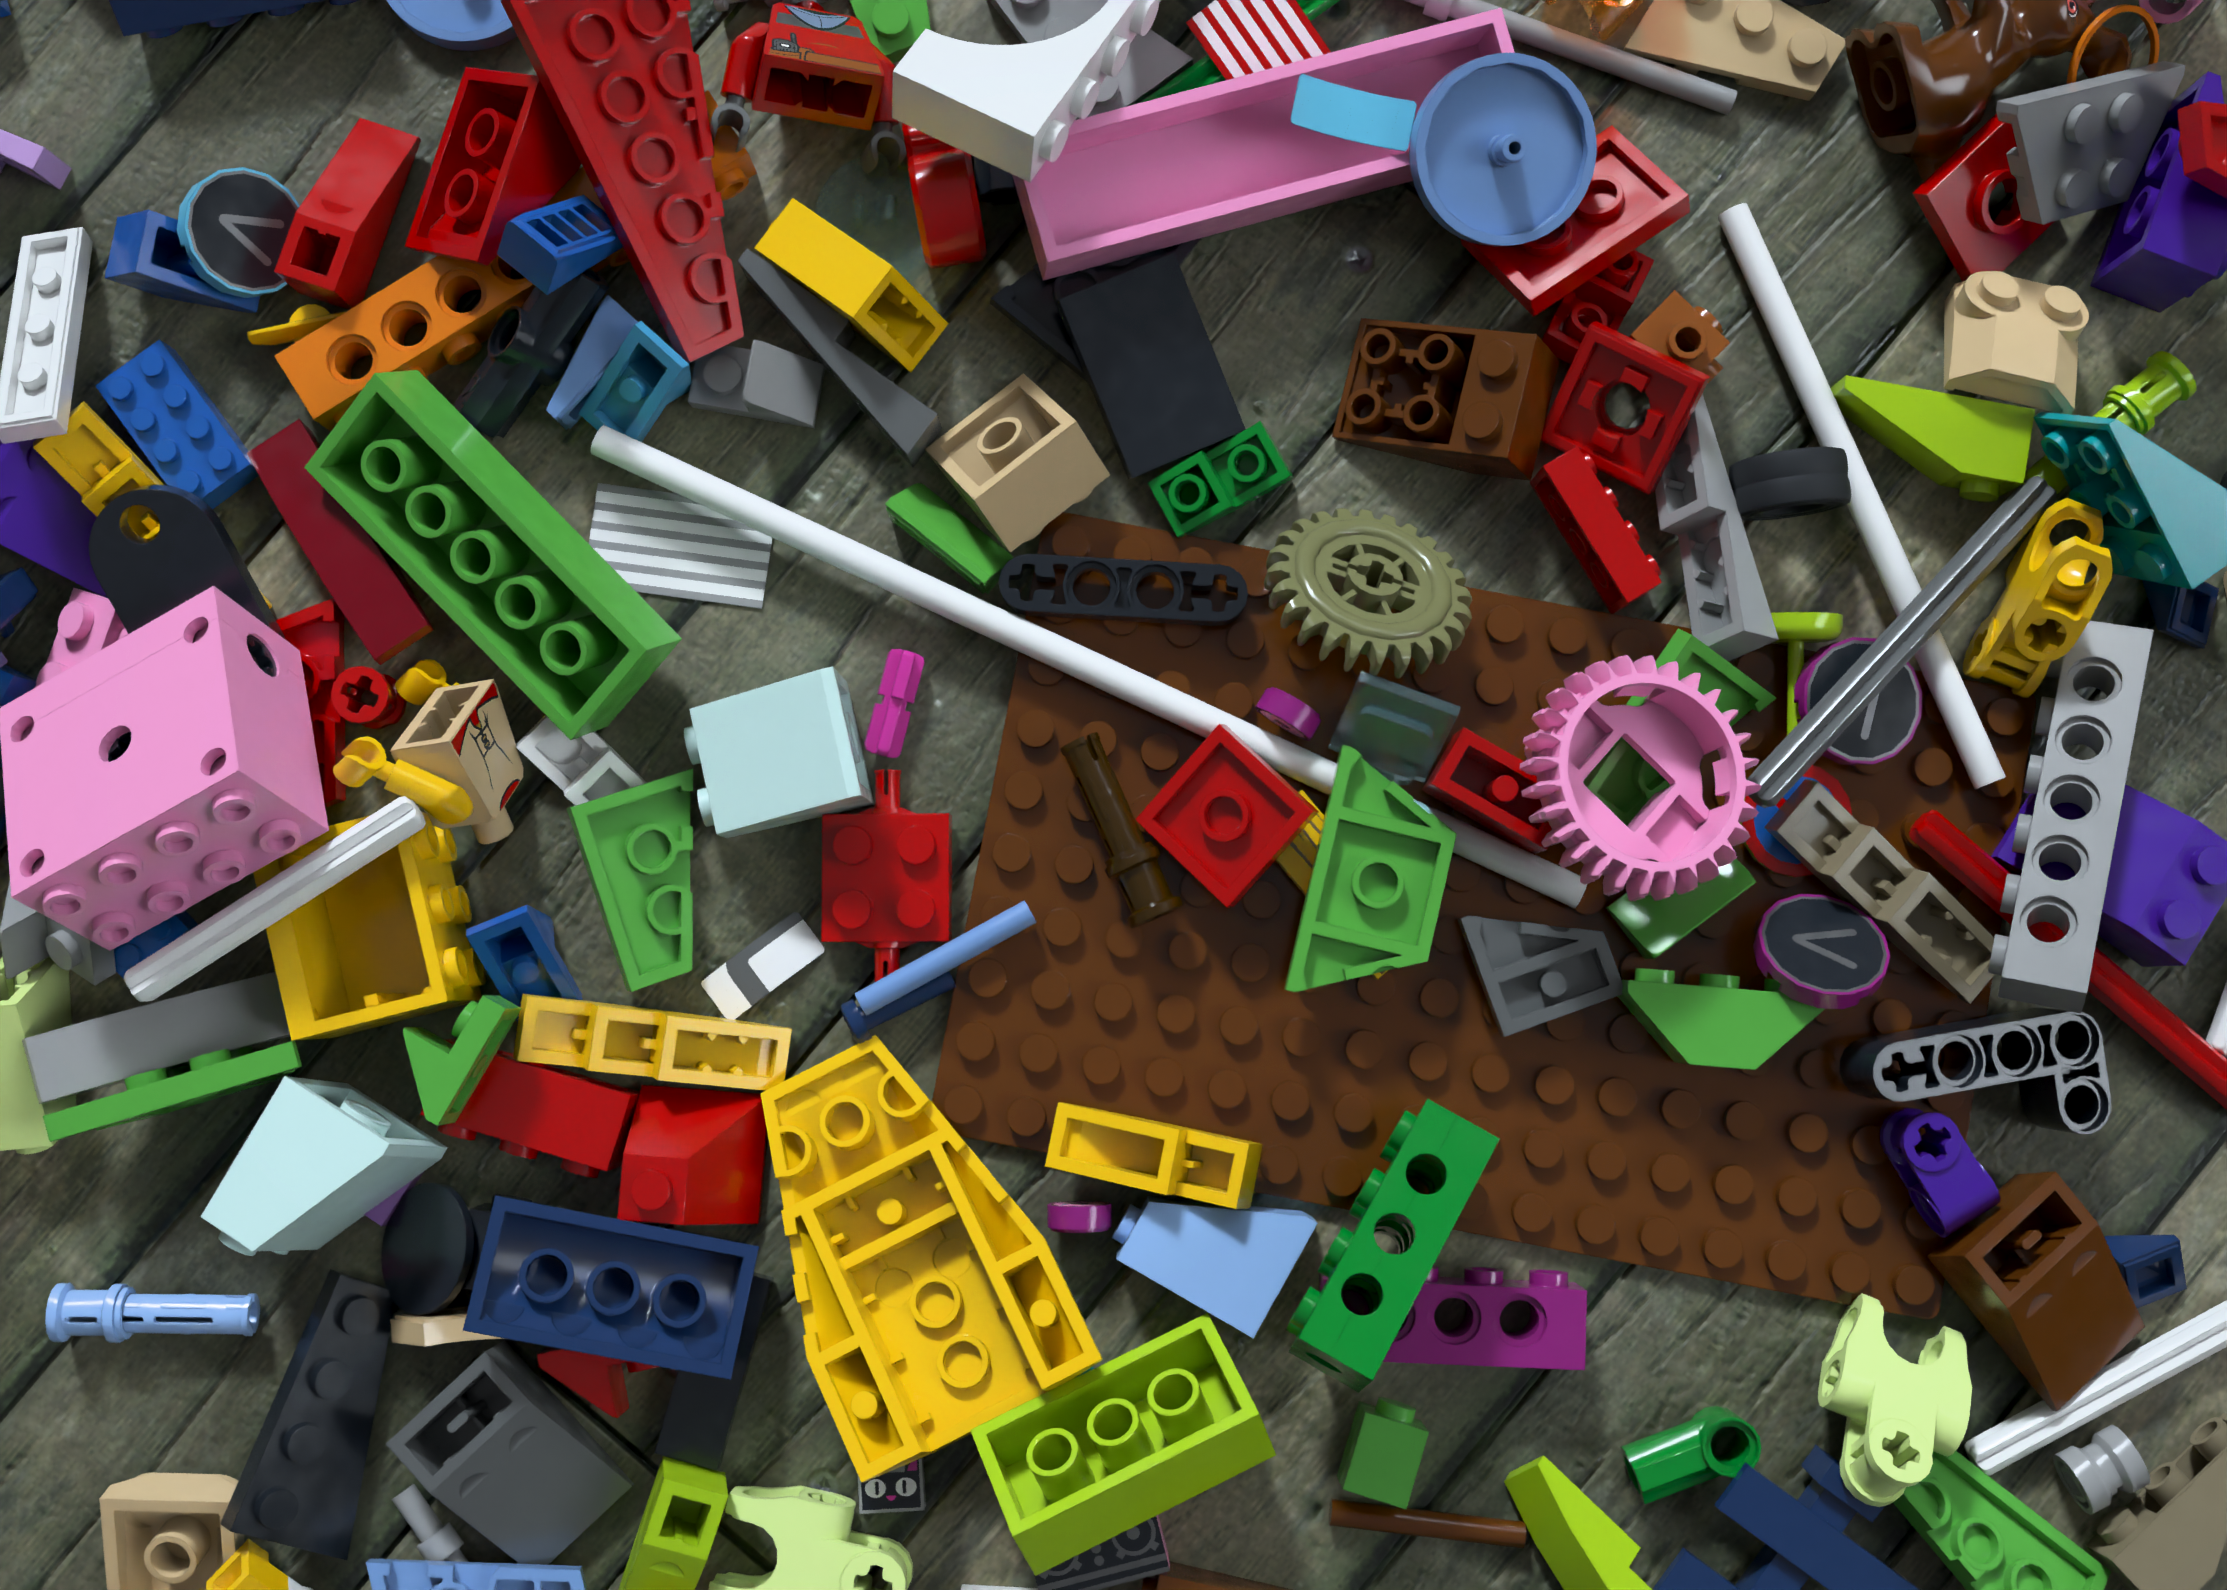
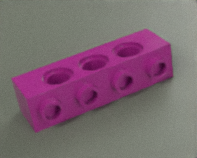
M1433 1266L1383 1362L1585 1370L1587 1290L1575 1282H1568V1272L1534 1269L1529 1270V1280L1503 1279L1504 1270L1498 1268L1465 1267L1464 1278L1439 1277V1267ZM1320 1273L1318 1291L1321 1292L1328 1278ZM1349 1290L1341 1292L1342 1301L1349 1311L1357 1315H1368L1367 1302L1359 1293ZM1455 1297L1462 1299L1466 1306V1315L1463 1322L1458 1327L1450 1330L1438 1328L1434 1320L1437 1306L1447 1298ZM1515 1300L1526 1301L1530 1308V1318L1527 1325L1517 1332L1503 1331L1500 1325V1314L1503 1308Z

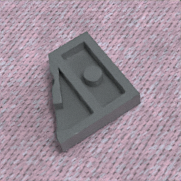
M1465 916L1457 919L1501 1037L1509 1036L1623 994V982L1603 931L1555 927L1545 924L1497 920L1478 916Z

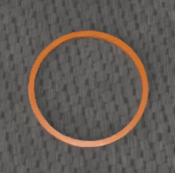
M2128 4L2117 5L2101 13L2088 26L2076 45L2068 69L2067 84L2076 82L2082 54L2096 30L2109 18L2122 12H2133L2143 20L2150 38L2148 65L2157 63L2159 59V34L2151 15L2141 7Z

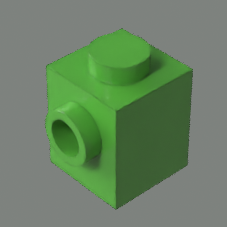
M1378 1397L1376 1406L1359 1401L1337 1473V1478L1343 1490L1407 1509L1429 1434L1422 1421L1414 1418L1415 1408L1385 1397Z

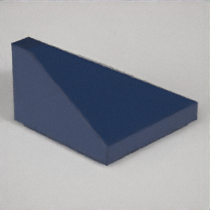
M2142 580L2157 630L2196 649H2205L2219 588L2205 581L2192 590Z
M2175 1235L2105 1236L2136 1308L2187 1289L2180 1240Z

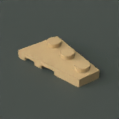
M1654 0L1623 51L1640 57L1675 64L1674 69L1696 75L1701 70L1734 78L1738 85L1810 101L1843 50L1845 38L1781 0Z

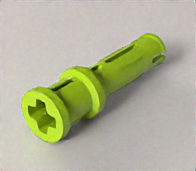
M2156 351L2147 359V368L2125 386L2115 385L2106 393L2103 400V408L2092 417L2118 419L2139 434L2144 435L2154 427L2155 418L2176 400L2186 401L2197 391L2196 382L2191 372L2178 358L2165 351ZM2046 455L2025 472L2024 481L2034 476L2041 477L2046 480L2049 486L2056 490L2057 494L2068 486L2060 468L2055 466Z

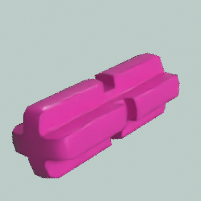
M891 649L888 652L877 693L883 696L882 703L874 704L864 742L865 750L887 758H898L900 756L911 717V712L906 711L908 703L914 704L925 664L922 656L902 649Z

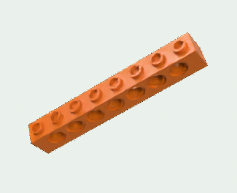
M709 90L705 91V98L710 123L712 114L718 105ZM727 125L717 129L713 146L715 157L711 158L716 192H721L722 201L728 200L743 191L749 183L748 179L757 174L745 147L736 152L739 138L733 128ZM583 167L545 205L549 206L585 195L605 212ZM622 247L592 266L591 269L598 272L608 265L612 267L620 266L630 260ZM498 255L488 266L436 256L276 354L275 358L313 420L329 431H332L374 373L418 370L428 380L427 376L447 364L458 365L474 357L481 350V343L489 339L494 325L504 311L516 305L521 308L535 288V285L526 278L510 279L512 266ZM472 290H481L480 302L473 310L465 313L457 312L458 302L465 293ZM417 323H427L425 337L416 345L404 346V337L408 329ZM372 355L373 363L370 371L360 379L351 380L353 364L363 356Z

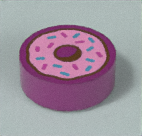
M1275 687L1266 688L1255 706V709L1269 721L1306 741L1311 740L1321 723L1320 715L1315 710L1294 696Z
M1103 1201L1048 1203L1047 1227L1053 1232L1061 1233L1107 1231L1109 1227H1112V1203Z

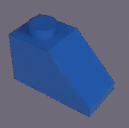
M151 210L117 217L105 279L166 299L247 313L257 312L260 296L243 298L223 293L197 275L189 264L192 260L187 255L185 245L181 247L177 234L178 220Z

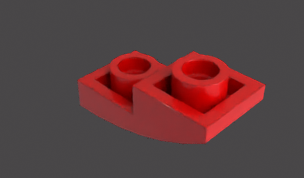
M1633 250L1564 296L1542 337L1543 342L1556 357L1572 364L1591 323L1597 321L1618 331L1655 260Z

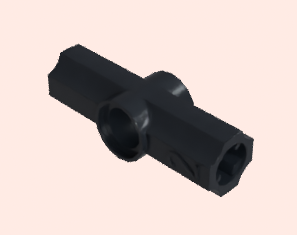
M589 268L548 295L535 286L521 308L516 305L504 311L491 331L487 347L488 356L454 403L455 408L475 429L492 438L495 436L504 438L540 385L551 386L565 373L574 353L575 344L573 338L609 289L605 279Z

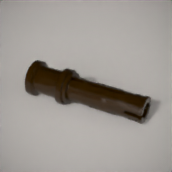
M1097 732L1091 733L1086 736V740L1084 736L1066 744L1060 750L1067 760L1110 857L1105 862L1107 866L1105 872L1108 878L1117 880L1131 912L1127 921L1130 928H1135L1171 913L1184 904L1181 897L1173 896L1157 862L1161 856L1158 846H1154L1151 841L1145 842L1101 744L1099 734Z

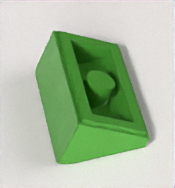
M917 483L892 496L885 504L886 511L892 522L982 594L984 592L988 594L999 581L1003 567L1009 560L1013 559L1009 552L923 484Z
M1735 859L1730 864L1718 867L1719 875L1713 880L1702 884L1698 882V887L1690 892L1678 895L1674 890V894L1670 897L1654 901L1650 891L1645 898L1629 901L1626 892L1607 906L1606 909L1644 959H1654L1754 885L1756 880Z

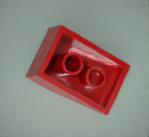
M471 67L465 68L405 247L417 252L488 266L497 257L506 223L523 213L544 207L579 170L581 162L537 75Z

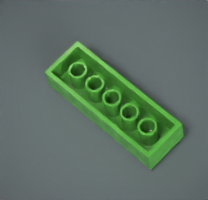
M418 370L374 373L304 467L570 740L608 727L682 640L650 605Z

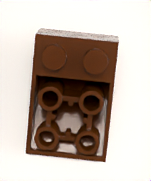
M1361 318L1332 437L1338 441L1472 474L1531 481L1560 360L1537 334Z
M2057 1172L2015 1174L1998 1190L2001 1197L1999 1204L1950 1234L1927 1257L2050 1409L2058 1411L2143 1330L2145 1325L2099 1224Z

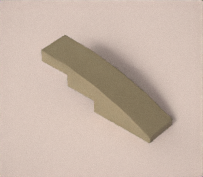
M1805 779L1764 827L1840 899L1850 903L1871 917L1886 939L1962 1001L1971 1004L1995 975L1988 973L1994 937L1930 873L1915 869L1874 827L1860 824L1819 782Z

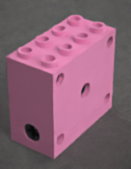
M215 586L208 588L0 708V740L11 898L109 951L129 942L143 932L176 914L182 913L194 904L240 881L245 876L287 853L295 851L300 846L329 831L300 650Z

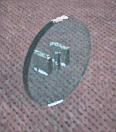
M878 155L877 166L871 174H866L863 171L860 158L850 161L835 171L826 181L819 194L815 213L891 264L900 274L907 272L924 259L908 163L902 161L892 176H889V162L886 156Z

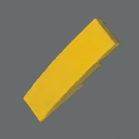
M84 401L70 412L67 434L38 438L33 442V448L82 496V503L96 517L111 501L130 490L147 485H164ZM133 505L130 508L128 523L132 531L142 538H156L160 530V522L155 512L143 505ZM261 592L269 609L272 608L270 601Z
M522 994L520 1006L522 1009L519 1013L513 1058L516 1061L582 1067L587 1071L647 1076L659 1081L764 1091L785 1081L792 1029L789 1027L658 1009Z

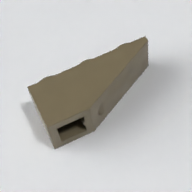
M2223 1413L2220 1417L2208 1419L2199 1425L2190 1437L2191 1444L2173 1462L2163 1463L2149 1473L2151 1483L2145 1486V1489L2126 1507H2118L2104 1516L2097 1526L2098 1534L2086 1544V1547L2111 1571V1574L2126 1590H2200L2215 1575L2227 1539L2226 1413Z

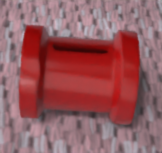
M365 666L350 667L340 673L334 681L331 690L332 705L338 715L349 722L358 723L364 727L381 730L388 725L399 722L405 713L407 701L397 692L395 687L396 679ZM348 687H352L350 693H347ZM365 690L379 695L374 707L361 701V696Z

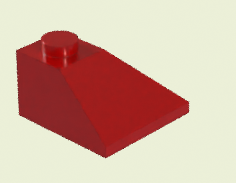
M642 1085L623 1152L617 1219L676 1225L760 1223L768 1135L761 1093Z

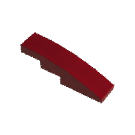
M298 419L247 452V455L272 500L338 607L373 659L379 665H382L434 629L396 561L304 468L320 445L313 432Z

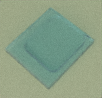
M1361 671L1328 748L1340 752L1342 745L1353 747L1362 754L1361 758L1390 782L1394 781L1398 785H1409L1413 780L1424 783L1458 717L1461 707Z

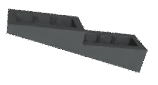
M746 248L737 261L747 280L818 361L824 365L825 369L910 466L914 468L925 453V449L930 446L942 429L938 414L847 350L856 338L851 323L847 318Z

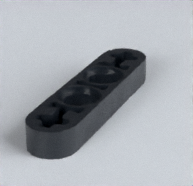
M1024 554L1009 560L1001 570L999 577L1000 593L1006 605L1014 612L1026 616L1222 626L1230 624L1241 615L1248 597L1247 584L1242 575L1232 567L1221 564ZM1024 569H1033L1038 581L1056 583L1054 570H1067L1063 581L1066 603L1052 604L1055 598V590L1043 589L1035 590L1032 601L1021 600L1019 590L1010 588L1011 580H1020ZM1091 571L1101 573L1110 584V592L1105 601L1093 606L1082 604L1073 593L1076 579L1081 574ZM1147 576H1163L1171 583L1174 595L1167 606L1161 609H1151L1141 604L1136 590L1141 580ZM1181 576L1194 577L1191 588L1194 591L1211 590L1213 580H1224L1226 591L1236 593L1237 600L1227 601L1224 611L1216 612L1212 611L1211 600L1191 598L1192 612L1179 611L1184 595Z

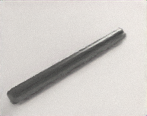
M2034 476L2031 479L2025 480L2024 484L2017 487L1746 779L1762 786L1758 792L1749 795L1757 805L1763 808L1772 807L1783 798L2036 524L2046 509L2056 502V490L2049 486L2045 479Z

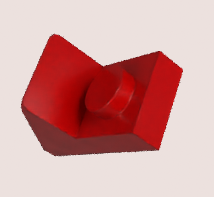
M548 1347L537 1354L539 1368L614 1418H619L629 1409V1400L621 1363H627L629 1373L659 1367L555 1347Z

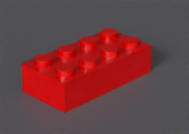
M1578 446L1544 465L1529 483L1611 614H1614L1661 584L1662 581L1659 578L1661 571L1655 559L1650 554L1645 555L1639 546L1638 541L1640 537L1636 528L1630 521L1626 520L1624 522L1616 509L1619 504L1612 490L1607 486L1603 488L1596 477L1597 467L1593 459L1586 452L1582 454Z

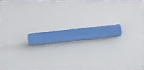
M1024 900L856 992L855 996L864 1013L868 1016L1037 922Z

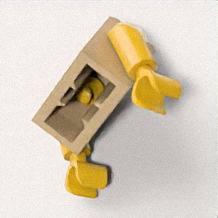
M432 659L421 660L412 668H409L395 683L397 692L406 701L414 705L424 704L390 750L396 764L386 760L385 750L376 739L366 736L353 740L341 752L344 758L334 766L333 773L341 783L349 787L362 786L374 776L386 782L383 789L400 797L405 796L422 807L434 826L440 829L471 825L479 843L490 844L507 837L514 828L505 805L523 778V765L495 680L490 679L465 684L456 682L451 686L446 683L447 674L440 663Z

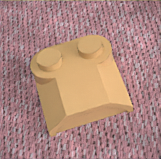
M2001 271L1976 272L1970 275L1966 281L1955 283L1944 305V389H1958L2055 413L2071 415L2075 409L2078 337L2089 320V312L2086 305L2082 302L2080 296L2070 288L2021 279Z
M151 1472L110 1485L99 1498L107 1590H199L200 1588L206 1590V1582L245 1542L244 1535L230 1532L220 1524L238 1480L221 1474Z

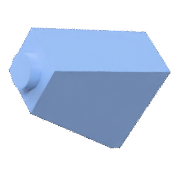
M1148 1196L1141 1209L1132 1204L1128 1206L1112 1235V1239L1121 1243L1116 1252V1259L1254 1338L1318 1223L1312 1216L1302 1210L1251 1206L1247 1209H1232L1203 1201Z

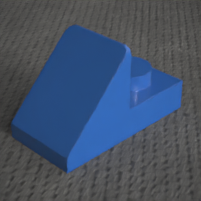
M525 905L466 929L468 941L499 993L506 1000L519 1007L521 1006L522 994L583 1000L581 991L555 948L554 925L550 916L529 905Z

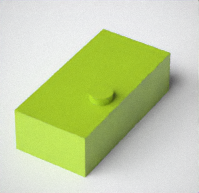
M1208 1313L970 1430L1012 1537L1035 1576L1276 1456L1261 1416Z

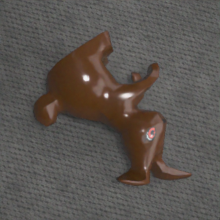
M1931 0L1941 19L1944 33L1922 42L1919 27L1909 22L1884 21L1877 23L1874 30L1852 29L1850 36H1846L1845 39L1847 58L1854 78L1862 116L1876 145L1894 154L1912 158L1917 164L1919 175L1925 182L1961 147L1965 136L1981 121L1996 86L2007 79L2030 57L2046 59L2067 51L2070 53L2074 52L2081 36L2096 19V16L2090 10L2096 0H1974L1971 14L1962 0ZM2103 25L2096 30L2085 47L2080 60V65L2088 79L2130 68L2132 53L2126 34Z

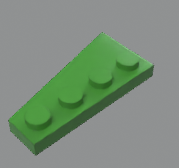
M1933 1451V1464L1930 1473L1918 1484L1906 1487L1904 1493L1893 1502L1966 1590H2104L2111 1574L2109 1569L1957 1451L1948 1457Z

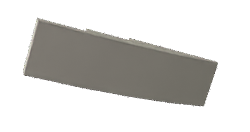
M276 972L52 1030L24 1038L22 1043L38 1102L42 1104L124 1083L125 1078L160 1068H165L166 1071L178 1068L179 1066L189 1064V1059L223 1049L233 1051L288 1037L290 1032Z

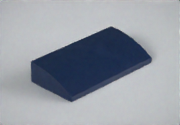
M495 1195L463 1331L731 1380L759 1246Z

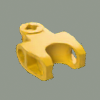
M2069 498L2056 502L2046 509L2010 562L2005 574L2006 588L1990 615L1981 623L1970 641L1963 662L1964 675L1974 679H1979L1981 676L2012 688L2011 691L2015 695L2028 698L2041 684L2051 661L2066 655L2075 645L2112 579L2113 568L2110 550L2099 546L2104 534L2100 510ZM2063 520H2080L2088 526V532L2083 540L2073 536L2055 546L2049 539L2052 528ZM2091 562L2097 567V572L2090 582L2084 584L2086 572Z

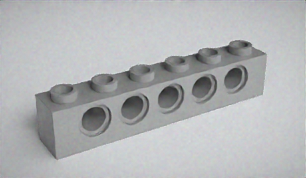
M2089 621L2070 651L2066 655L2051 661L2046 677L2059 679L2056 698L2042 696L2035 730L2037 735L2048 736L2045 755H2030L2023 793L2037 795L2033 816L2019 813L2012 852L2025 854L2021 876L2007 873L2000 912L2013 914L2010 935L2008 937L1995 934L1988 973L2001 975L1998 997L2076 1013L2082 1012L2088 991L2153 629ZM2084 687L2098 688L2107 695V698L2099 701L2086 700L2080 697L2076 690ZM2081 744L2093 749L2097 756L2087 760H2079L2069 756L2064 749L2070 745ZM2060 803H2073L2080 806L2086 815L2080 819L2069 820L2058 816L2052 807ZM2049 862H2061L2071 867L2076 875L2068 880H2054L2047 877L2040 867ZM2038 922H2049L2058 926L2062 930L2064 937L2056 942H2043L2033 937L2028 928Z

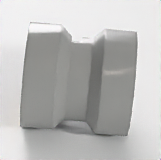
M2110 1425L2092 1436L2091 1444L2083 1448L2070 1446L2053 1456V1463L2064 1486L2075 1502L2089 1515L2109 1506L2112 1496L2118 1493L2117 1489L2132 1494L2151 1483L2148 1469L2139 1452L2129 1438L2114 1425Z

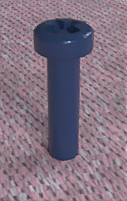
M948 971L866 1016L861 1006H856L854 999L841 1004V1012L851 1035L857 1043L861 1044L872 1038L869 1033L870 1029L956 988V985Z

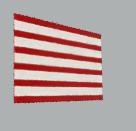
M1214 0L1186 22L1225 80L1331 53L1296 0Z

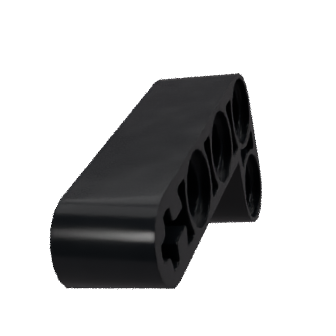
M2031 1008L1864 1037L1851 1042L1844 1049L1840 1058L1839 1072L1843 1083L1850 1091L1860 1096L1904 1102L2018 1081L2024 1113L2033 1124L2041 1128L2076 1134H2092L2099 1131L2107 1123L2111 1113V1094L2102 1034L2096 1021L2084 1012L2076 1013L2066 1010ZM2057 1030H2058L2059 1038H2058V1043H2057V1046H2056V1045H2055V1035H2056V1032H2057ZM1999 1040H2001L2002 1052L1998 1059L1997 1045ZM1943 1048L1945 1054L1942 1068L1939 1069L1938 1056ZM1892 1061H1898L1900 1070L1888 1069L1882 1071V1068L1889 1067ZM2066 1095H2067V1096H2068V1104H2067L2066 1109H2064V1100H2065Z

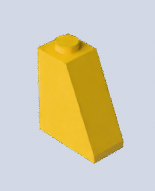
M794 198L790 200L780 215L771 223L767 232L754 247L777 270L847 318L853 330L910 373L949 324L891 264Z

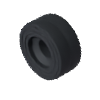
M1807 447L1776 451L1740 460L1729 467V480L1742 520H1775L1811 515L1842 507L1851 501L1847 455L1842 448Z

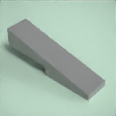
M1702 394L1655 489L1660 530L1678 535L1692 635L1725 660L1731 661L1775 642L1779 638Z

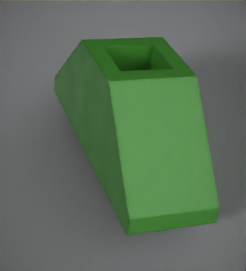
M1635 968L1634 980H1622L1623 994L1617 996L1675 1063L1756 1070L1825 1010L1824 1008H1816L1792 1000L1778 990L1781 983L1775 979H1764V991L1739 989L1740 976L1700 973L1699 986L1674 984L1675 971Z

